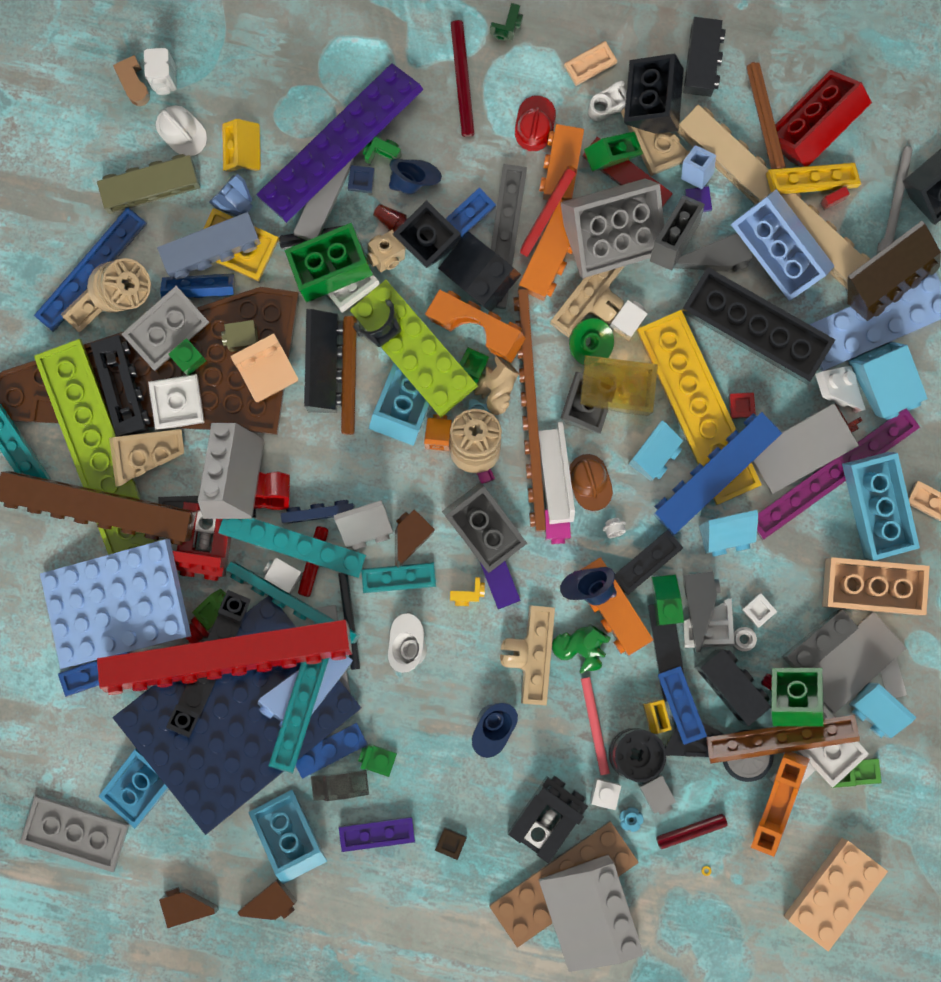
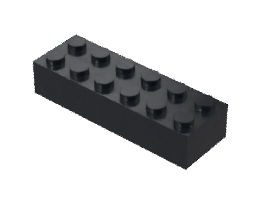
M709 267L705 270L683 307V314L807 385L810 384L836 340Z

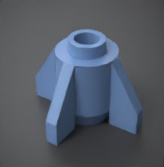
M238 174L233 175L209 201L216 209L234 214L235 216L249 212L253 207L251 204L253 199L250 196L246 182Z

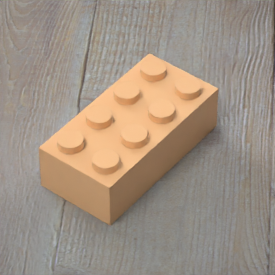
M834 557L826 558L822 607L918 616L926 615L930 566Z
M841 838L784 914V917L829 952L888 871L851 842Z

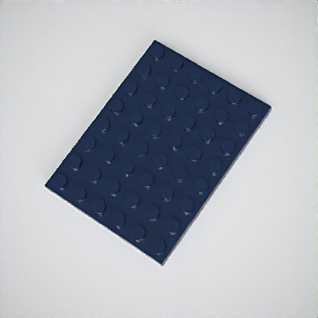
M268 595L246 612L237 636L295 628L296 626L284 611L272 602L273 598ZM302 662L297 663V666L292 668H282V665L274 666L272 670L266 672H257V669L248 670L247 674L241 676H233L232 673L223 674L222 678L217 679L190 738L166 728L176 704L178 705L187 685L182 683V681L172 682L173 685L169 687L153 685L112 717L205 835L284 772L269 767L281 729L279 726L280 721L274 716L270 719L259 711L261 706L258 705V701L266 693L300 669ZM338 680L311 715L298 760L362 708L340 680Z

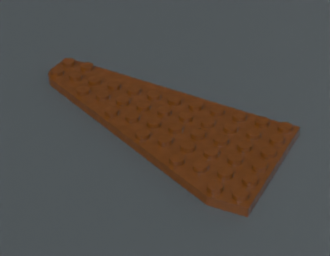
M258 287L197 307L200 313L209 321V324L190 340L191 344L207 360L191 374L198 375L205 423L175 427L174 429L210 430L211 423H236L251 432L278 435L285 389L260 402H256L241 373L230 357L239 351L230 352L227 346H223L221 332L225 331L224 324L254 320L257 326L258 341L275 334L289 360L299 292ZM120 332V333H117V334H114V335H111V336L102 338V339H106V338H109V337H113V336L119 335L121 338H123L124 341L126 340V339L123 337V335H122L123 332ZM129 343L131 354L128 355L129 362L135 365L138 375L137 378H134L137 387H141L144 401H141L142 408L147 410L151 424H147V426L155 428L148 382L187 375L171 357L154 371ZM84 344L93 372L95 374L96 380L98 382L99 388L101 390L102 396L108 409V405L99 377L91 344ZM36 361L25 363L0 373V403L13 422L59 424ZM107 365L108 369L113 373L122 409L129 407L133 411L132 405L128 403L118 366L111 368Z

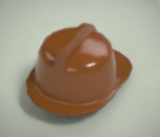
M583 454L575 458L570 464L569 470L572 489L578 504L590 511H599L605 508L611 501L613 490L603 460L592 454Z

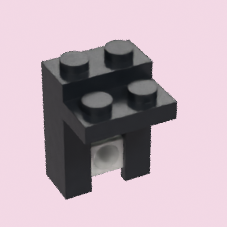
M555 775L552 779L548 776L545 777L508 831L510 837L519 843L522 842L548 864L574 826L580 824L584 818L583 813L588 807L584 802L586 797L576 790L572 793L564 788L566 783ZM546 805H549V808L551 807L561 814L551 830L549 825L555 820V815L558 816L552 809L546 810V814H543L544 817L540 818L541 821H537ZM536 827H541L545 831L544 837L540 840H535L531 837V831Z

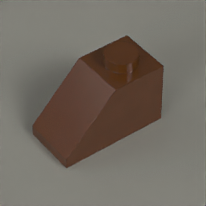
M415 509L410 514L405 512L396 521L399 524L395 529V565L398 568L435 531Z
M276 879L237 913L240 917L276 920L281 916L285 919L295 910L293 905H295L297 900L279 879Z
M179 887L165 891V896L159 899L167 929L213 915L219 910L216 904L188 889L180 891Z

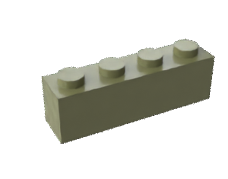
M185 154L173 156L172 160L166 162H151L149 167L141 169L133 167L127 169L124 174H108L103 176L102 180L97 181L102 203L108 214L125 210L127 207L133 208L200 189L193 160L190 155L186 156Z

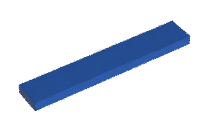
M127 207L34 316L54 332L65 320L61 313L87 289L88 279L92 271L103 263L116 260L147 223Z

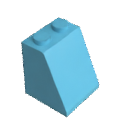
M889 342L848 360L874 414L878 417L885 418L886 420L892 419L899 415V411L906 408L907 410L915 409L921 406L922 401L928 399L906 344Z

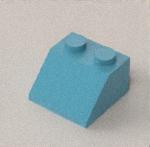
M662 420L629 462V465L650 481L654 480L655 477L660 479L668 469L665 466L670 458L675 460L681 452L682 448L679 445L683 440Z
M868 683L849 703L854 708L852 713L861 721L866 719L872 725L870 729L880 738L883 736L886 738L894 737L917 718L878 683Z

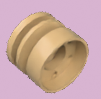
M123 258L103 263L96 267L89 276L87 288L89 297L95 306L102 311L114 313L134 309L145 303L150 294L151 282L144 266L136 260Z
M471 409L456 416L452 422L450 429V454L452 461L458 468L470 473H481L492 468L498 461L501 450L502 430L499 421L493 414L485 410Z

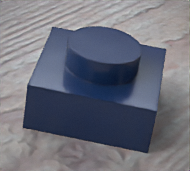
M351 165L348 191L372 193L375 168Z

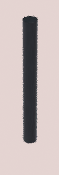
M338 573L344 620L347 621L349 629L356 632L349 578L347 574ZM357 642L351 643L352 654L349 655V658L353 661L350 668L351 670L360 669Z

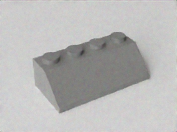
M211 423L198 496L203 519H252L264 439L236 423Z

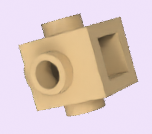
M393 230L382 236L377 235L373 237L368 243L367 259L373 267L376 266L380 273L386 269L391 270L395 268L399 262L405 259V247L392 235L394 233Z

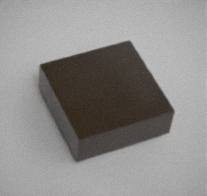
M444 827L435 851L458 860L467 836Z

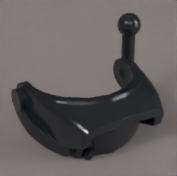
M390 299L385 300L390 308L389 318L381 328L375 331H365L356 322L353 326L359 337L364 336L377 347L383 346L401 332L400 321L394 304Z

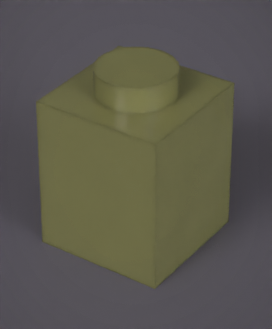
M254 320L224 324L225 331L221 332L223 346H227L230 352L241 351L258 342L257 326Z

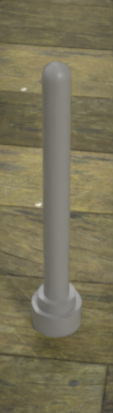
M911 146L903 148L885 237L878 243L876 254L895 241L894 237L905 189L902 181L908 175L913 151Z

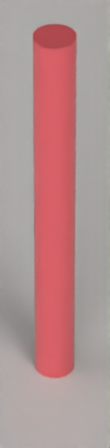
M590 677L581 678L600 775L610 774L591 679Z

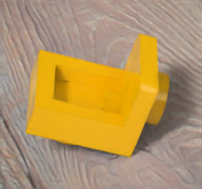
M475 577V592L450 591V601H455V606H469V602H479V597H484L485 583L480 582V577Z

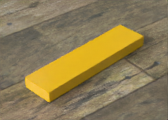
M855 163L770 169L766 173L771 193L776 189L780 194L838 190L842 187H847V189L858 188L861 185Z

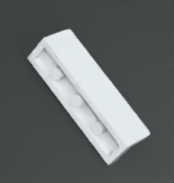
M562 421L558 422L557 429L538 431L549 524L574 522L575 516Z

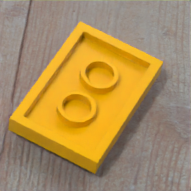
M213 208L203 229L231 219L233 216ZM255 227L261 244L257 245V249L248 253L241 251L234 254L235 257L225 262L218 260L216 263L259 282L279 241V237Z

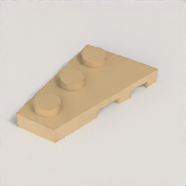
M625 108L621 111L623 118L625 114ZM627 125L630 132L635 131L643 152L641 157L650 176L682 164L690 153V150L687 151L680 144V139L675 134L672 135L670 132L654 134Z
M181 429L109 438L115 486H121L127 483V481L184 454Z

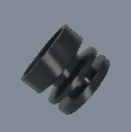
M628 728L619 732L612 739L608 748V759L612 768L620 776L634 782H648L655 779L663 771L666 763V749L663 742L654 733L639 728ZM632 749L640 751L637 754L638 759L630 758L633 754Z

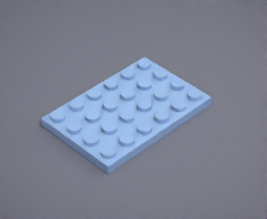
M164 539L40 573L60 669L95 661L97 658L115 656L191 636L170 539Z

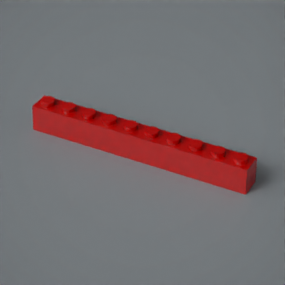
M346 620L108 656L97 658L99 688L106 693L108 692V695L122 694L123 690L126 689L144 691L148 689V686L152 685L169 687L173 685L172 682L182 681V683L188 684L197 682V678L203 677L215 680L222 678L223 674L232 673L233 676L245 675L248 670L257 669V672H266L272 670L274 666L282 665V668H292L300 662L317 664L322 662L321 659L326 658L343 660L347 658L346 655L352 654L349 625Z

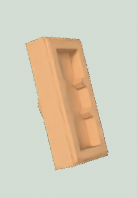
M604 41L564 63V67L575 86L617 64V59L607 42Z

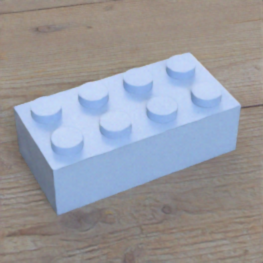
M777 189L731 224L789 301L821 280L835 267Z

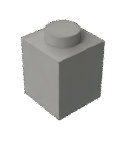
M661 774L655 779L638 785L654 814L657 812L660 815L673 808L672 804L676 803Z

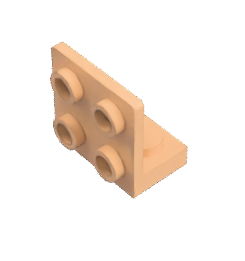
M275 334L230 356L256 402H260L299 381Z

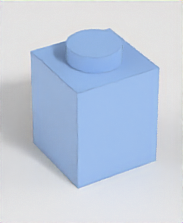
M695 145L683 161L681 179L703 189L714 174L716 155Z

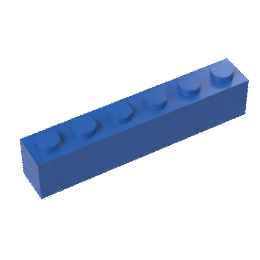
M763 412L758 416L753 413L743 422L746 427L740 433L735 430L725 439L728 444L722 450L717 447L707 456L710 461L705 466L700 463L690 472L693 477L687 483L682 480L672 489L675 494L669 500L664 497L654 506L657 511L653 515L672 535H675L782 434Z

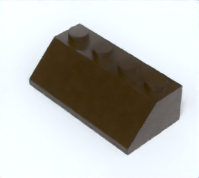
M923 221L919 222L848 276L847 304L866 321H869L874 316H879L888 305L899 301L904 293L911 288H916L929 274L933 275L940 268L941 251Z

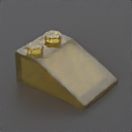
M585 356L580 405L626 414L649 416L653 413L658 364Z

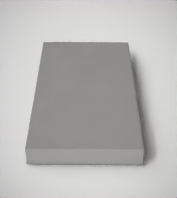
M834 403L784 431L754 460V463L773 494L856 448L859 444Z
M871 612L857 625L859 629L812 667L823 669L824 704L834 714L907 649L874 612Z
M35 795L20 843L100 869L115 872L130 824Z

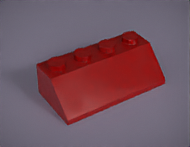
M830 70L775 124L782 154L790 162L800 167H806L813 163L872 103L862 82Z

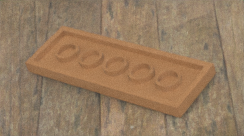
M611 821L601 826L489 905L517 948L552 924L538 879L605 855H609L614 862L618 877L639 863Z

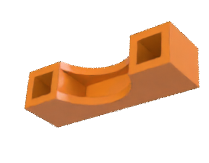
M439 289L425 313L429 320L450 332L456 327L467 323L482 326L486 331V347L492 354L512 363L526 339L521 332L522 328L513 322L506 324L500 321L501 317L491 311L488 314L481 311V307L472 301H468V303L461 301V297L453 291L449 290L446 293Z
M785 752L751 848L775 857L810 761L809 758L794 752Z

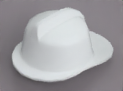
M174 105L165 108L158 115L156 121L157 132L175 152L185 154L186 156H195L202 152L207 142L206 130L187 109Z
M409 613L401 614L392 623L388 649L390 666L395 671L406 673L415 669L425 659L427 653L422 623L415 615Z

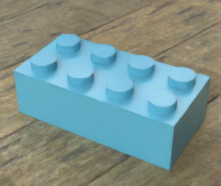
M885 452L843 463L842 466L864 558L875 561L919 549L920 546L898 453Z

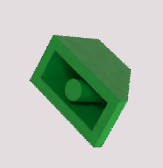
M635 131L602 138L584 149L592 172L613 167L643 154Z
M676 574L651 577L656 625L684 623L682 599Z

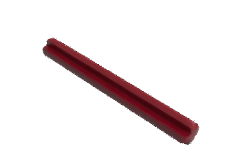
M455 20L451 22V34L461 133L463 137L474 136V123L464 25L462 20Z

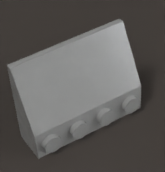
M648 179L638 180L560 202L563 225L582 278L650 259L654 242L664 227L660 184Z
M609 855L538 879L569 972L621 964L644 955L614 862Z

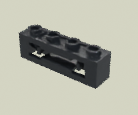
M116 335L90 343L116 437L136 435L149 431L147 424H151L147 410L142 408L141 401H144L141 387H137L134 378H137L138 375L135 365L129 362L128 355L131 354L128 341H124L123 338ZM107 365L111 368L118 366L127 400L132 405L133 411L129 407L122 409L113 373L108 369Z

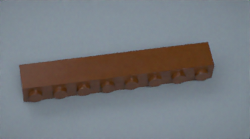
M3 471L0 474V502H4V507L18 509V506L27 507V512L41 514L42 511L50 512V517L65 519V516L74 518L73 522L88 524L91 521L97 523V527L103 529H112V526L118 527L125 534L135 535L136 532L145 533V538L159 540V537L170 539L171 544L183 545V542L190 541L192 538L197 511L13 471Z

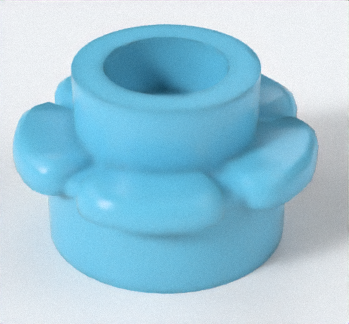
M634 807L623 810L619 816L621 820L620 825L626 831L635 832L639 830L640 825L644 821L643 815ZM632 817L634 819L633 822H630L629 818Z

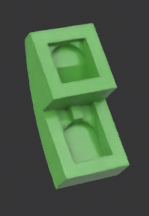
M879 758L862 760L833 788L882 783Z

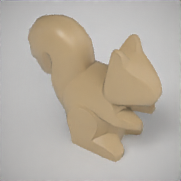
M496 356L495 362L497 367L494 370L488 366L485 368L486 374L481 375L474 394H481V398H485L489 394L486 403L487 409L494 415H500L509 406L510 393L519 376V372L511 363L505 362Z

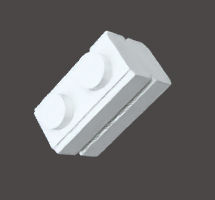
M166 48L144 50L145 77L153 91L159 95L170 94V91L177 90L176 64L169 50Z

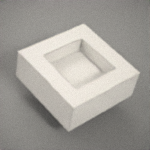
M761 593L741 609L757 628L762 626L777 612Z

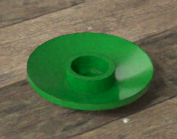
M589 318L579 322L572 330L569 339V349L573 358L584 366L592 367L602 364L609 358L614 347V335L607 323L596 318ZM590 337L591 342L589 345H586V340Z

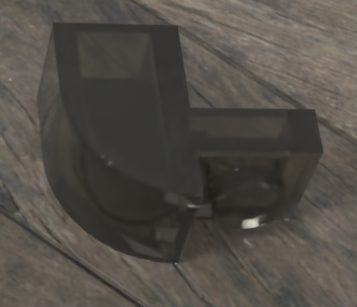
M367 770L311 776L313 801H334L369 795Z

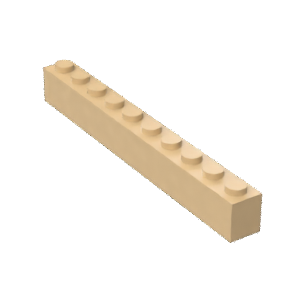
M698 104L679 124V131L676 132L693 148L696 145L715 154V168L756 205L771 193L766 173L769 170L766 167L767 164L761 157L754 156L748 151L749 147L745 142L740 139L736 140L731 135V130L725 124H719L709 109L706 107L702 108ZM800 193L780 194L835 267L829 273L848 290V276L869 261L870 258L864 253L860 254L854 248L855 245L847 237L843 238L838 234L834 224L830 221L825 222L819 216V211L811 204L807 205L801 199Z

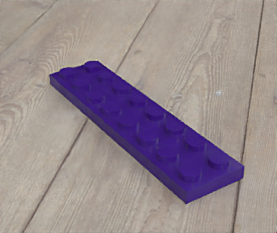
M391 63L256 194L257 197L287 223L423 91L420 83Z

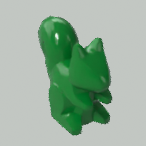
M590 624L587 627L577 629L572 635L567 632L557 635L552 641V651L557 658L566 661L579 653L585 658L580 667V674L585 671H596L602 667V662L597 656L603 658L606 656V653L600 647L602 643H609L611 637Z

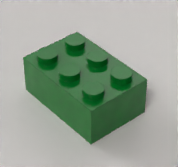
M352 222L284 250L298 289L306 303L373 275Z

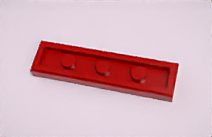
M596 137L594 141L591 143V145L601 139L599 137ZM584 152L582 157L588 161L586 154ZM629 160L600 170L619 185L642 179L659 183ZM660 184L663 208L673 193Z
M570 165L565 169L520 248L521 254L526 257L530 254L574 178L577 169Z

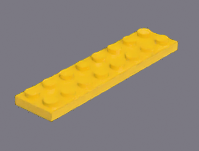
M679 310L638 328L637 333L697 464L701 463L705 466L710 461L707 456L717 447L722 450L728 444L725 439L736 430V427L682 310ZM752 462L713 498L716 505L762 485Z

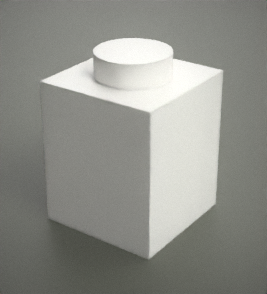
M627 300L612 321L610 328L629 341L647 316V313L644 311L645 307L636 301L630 302Z
M275 558L274 561L270 560L263 571L266 574L265 580L292 594L303 575V572L278 558Z
M595 778L590 803L616 810L621 785Z

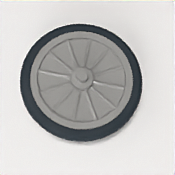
M774 754L725 761L723 765L726 771L735 779L743 782H753L763 778L769 772L773 764Z

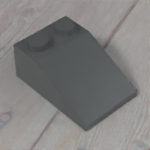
M481 482L442 511L488 573L528 544Z

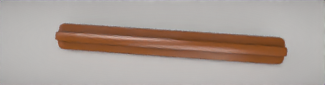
M751 62V64L747 65L746 70L771 169L786 168L760 63Z
M345 316L343 320L341 432L344 435L355 433L357 332L353 328L354 323H357L355 316Z

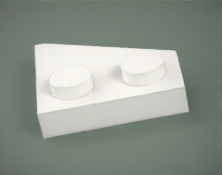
M852 366L815 374L823 398L835 401L836 404L842 407L851 406L855 413L866 410Z
M732 598L724 600V603L714 608L702 647L734 646ZM689 618L683 623L684 647L695 648Z

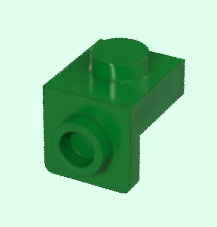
M374 137L372 143L369 142L364 148L365 163L371 165L376 153L389 160L400 159L402 156L401 149L398 148L399 145L390 139L384 141Z

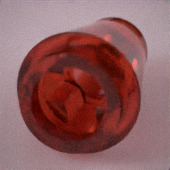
M379 204L373 213V216L389 231L393 230L394 232L408 219L406 214Z

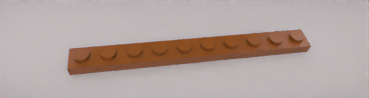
M528 289L518 290V297H513L514 311H519V321H515V324L522 328L521 332L526 338L517 356L518 359L523 361V368H519V382L524 383L525 392H520L521 407L526 406L527 415L522 416L523 431L528 430V440H524L525 455H530V464H526V477L531 479L532 488H528V502L533 503L534 512L529 513L530 527H535V532H545Z

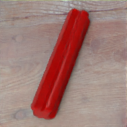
M317 526L313 538L326 542L329 530L325 527ZM306 562L298 590L299 595L310 597L319 565Z

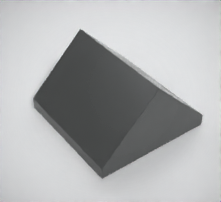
M575 372L560 418L565 424L601 434L615 388L585 374Z

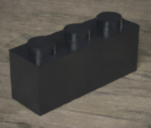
M702 17L693 18L683 88L684 94L711 97L714 89L718 90L720 75H716L717 66L721 67L723 52H719L720 43H724L726 29H722L723 20Z

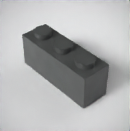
M684 195L681 197L654 242L650 262L671 271L673 270L700 224L705 206L704 203Z
M843 609L836 610L782 657L791 668H812L859 628Z

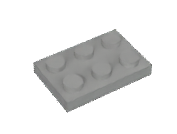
M175 286L127 328L122 335L151 368L156 371L170 358L168 354L186 338L190 341L209 324V321L182 291Z

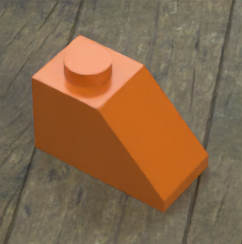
M433 414V418H427L424 439L425 449L449 451L452 420H448L447 415L441 418L438 414Z

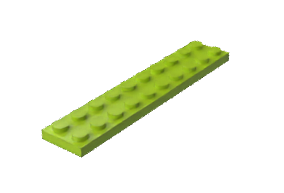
M77 339L35 355L36 364L82 486L141 499L134 478L121 486H115L109 438L116 437L82 339ZM112 526V529L98 527L108 555L157 542V540L145 538V533L136 532L135 535L122 533L121 528Z

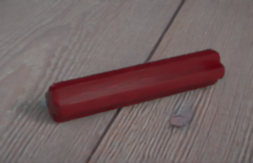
M719 814L656 837L659 848L665 849L728 826L725 815Z

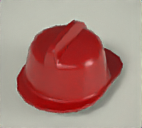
M531 96L526 98L520 105L515 125V138L523 149L539 151L548 144L549 133L553 131L556 119L555 107L548 98Z

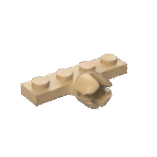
M625 266L585 277L550 321V324L568 338H570L574 327L589 314H594L600 320L610 324L622 309L624 301L614 294L609 286Z
M529 605L526 637L524 639L506 638L501 645V650L514 651L513 656L500 654L501 664L504 667L520 668L523 671L522 704L547 706L555 608Z

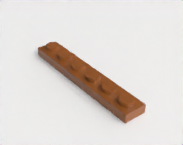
M855 715L824 719V726H777L706 737L710 764L858 742L860 741Z

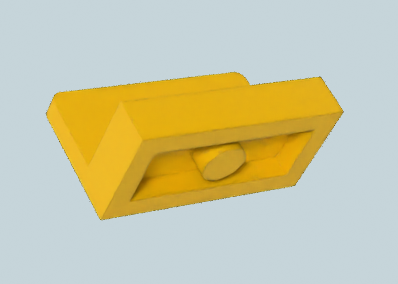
M234 119L223 123V171L233 172L242 168L254 171L260 170V125L241 119Z

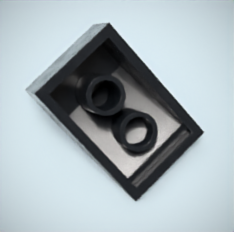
M467 231L438 267L447 277L491 312L521 276L514 267L469 231Z

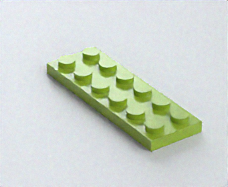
M385 279L351 308L350 312L367 331H375L381 328L389 318L390 308L385 300L390 299L400 321L401 332L381 346V348L442 418L476 389L478 385Z

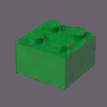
M772 668L771 712L773 726H824L822 668Z

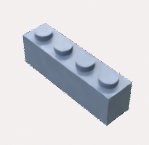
M246 212L159 246L157 249L169 277L178 280L187 277L189 272L198 269V271L208 269L212 266L211 263L221 260V262L231 260L235 257L234 254L241 251L243 253L251 252L257 249V245L261 244L252 219L249 213Z

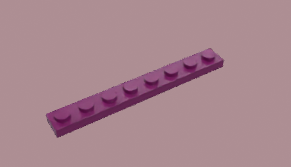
M907 408L901 410L897 417L887 420L858 441L859 446L827 463L759 512L757 533L760 538L764 540L844 483L846 478L842 466L843 463L885 453L919 429L920 426Z

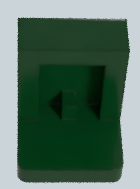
M511 3L505 25L491 22L490 34L494 38L502 41L507 39L513 40L516 28H521L523 14H520V5Z

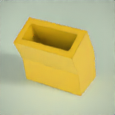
M655 700L643 704L651 733L659 734L672 730L664 700ZM654 706H656L661 728H659Z

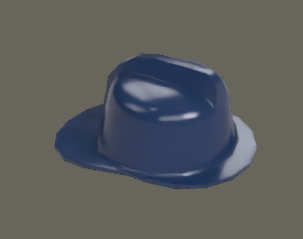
M393 159L389 164L392 170L389 188L406 194H414L425 185H436L442 178L441 172L437 167L423 160Z
M609 567L574 571L563 579L560 585V592L568 600H585L594 606L604 604L610 598L617 595L613 583L615 573Z
M495 703L487 705L479 712L477 726L472 735V747L479 756L490 758L503 750L518 722V714L513 706L507 703Z

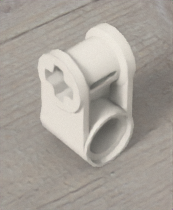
M624 80L611 85L608 89L592 97L588 107V114L592 120L604 121L625 108L627 90L624 87ZM602 104L606 110L597 111L594 105Z

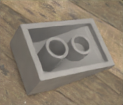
M382 500L333 515L347 548L352 547L353 551L366 547V542L374 539L376 543L389 540V535L393 534L392 526Z

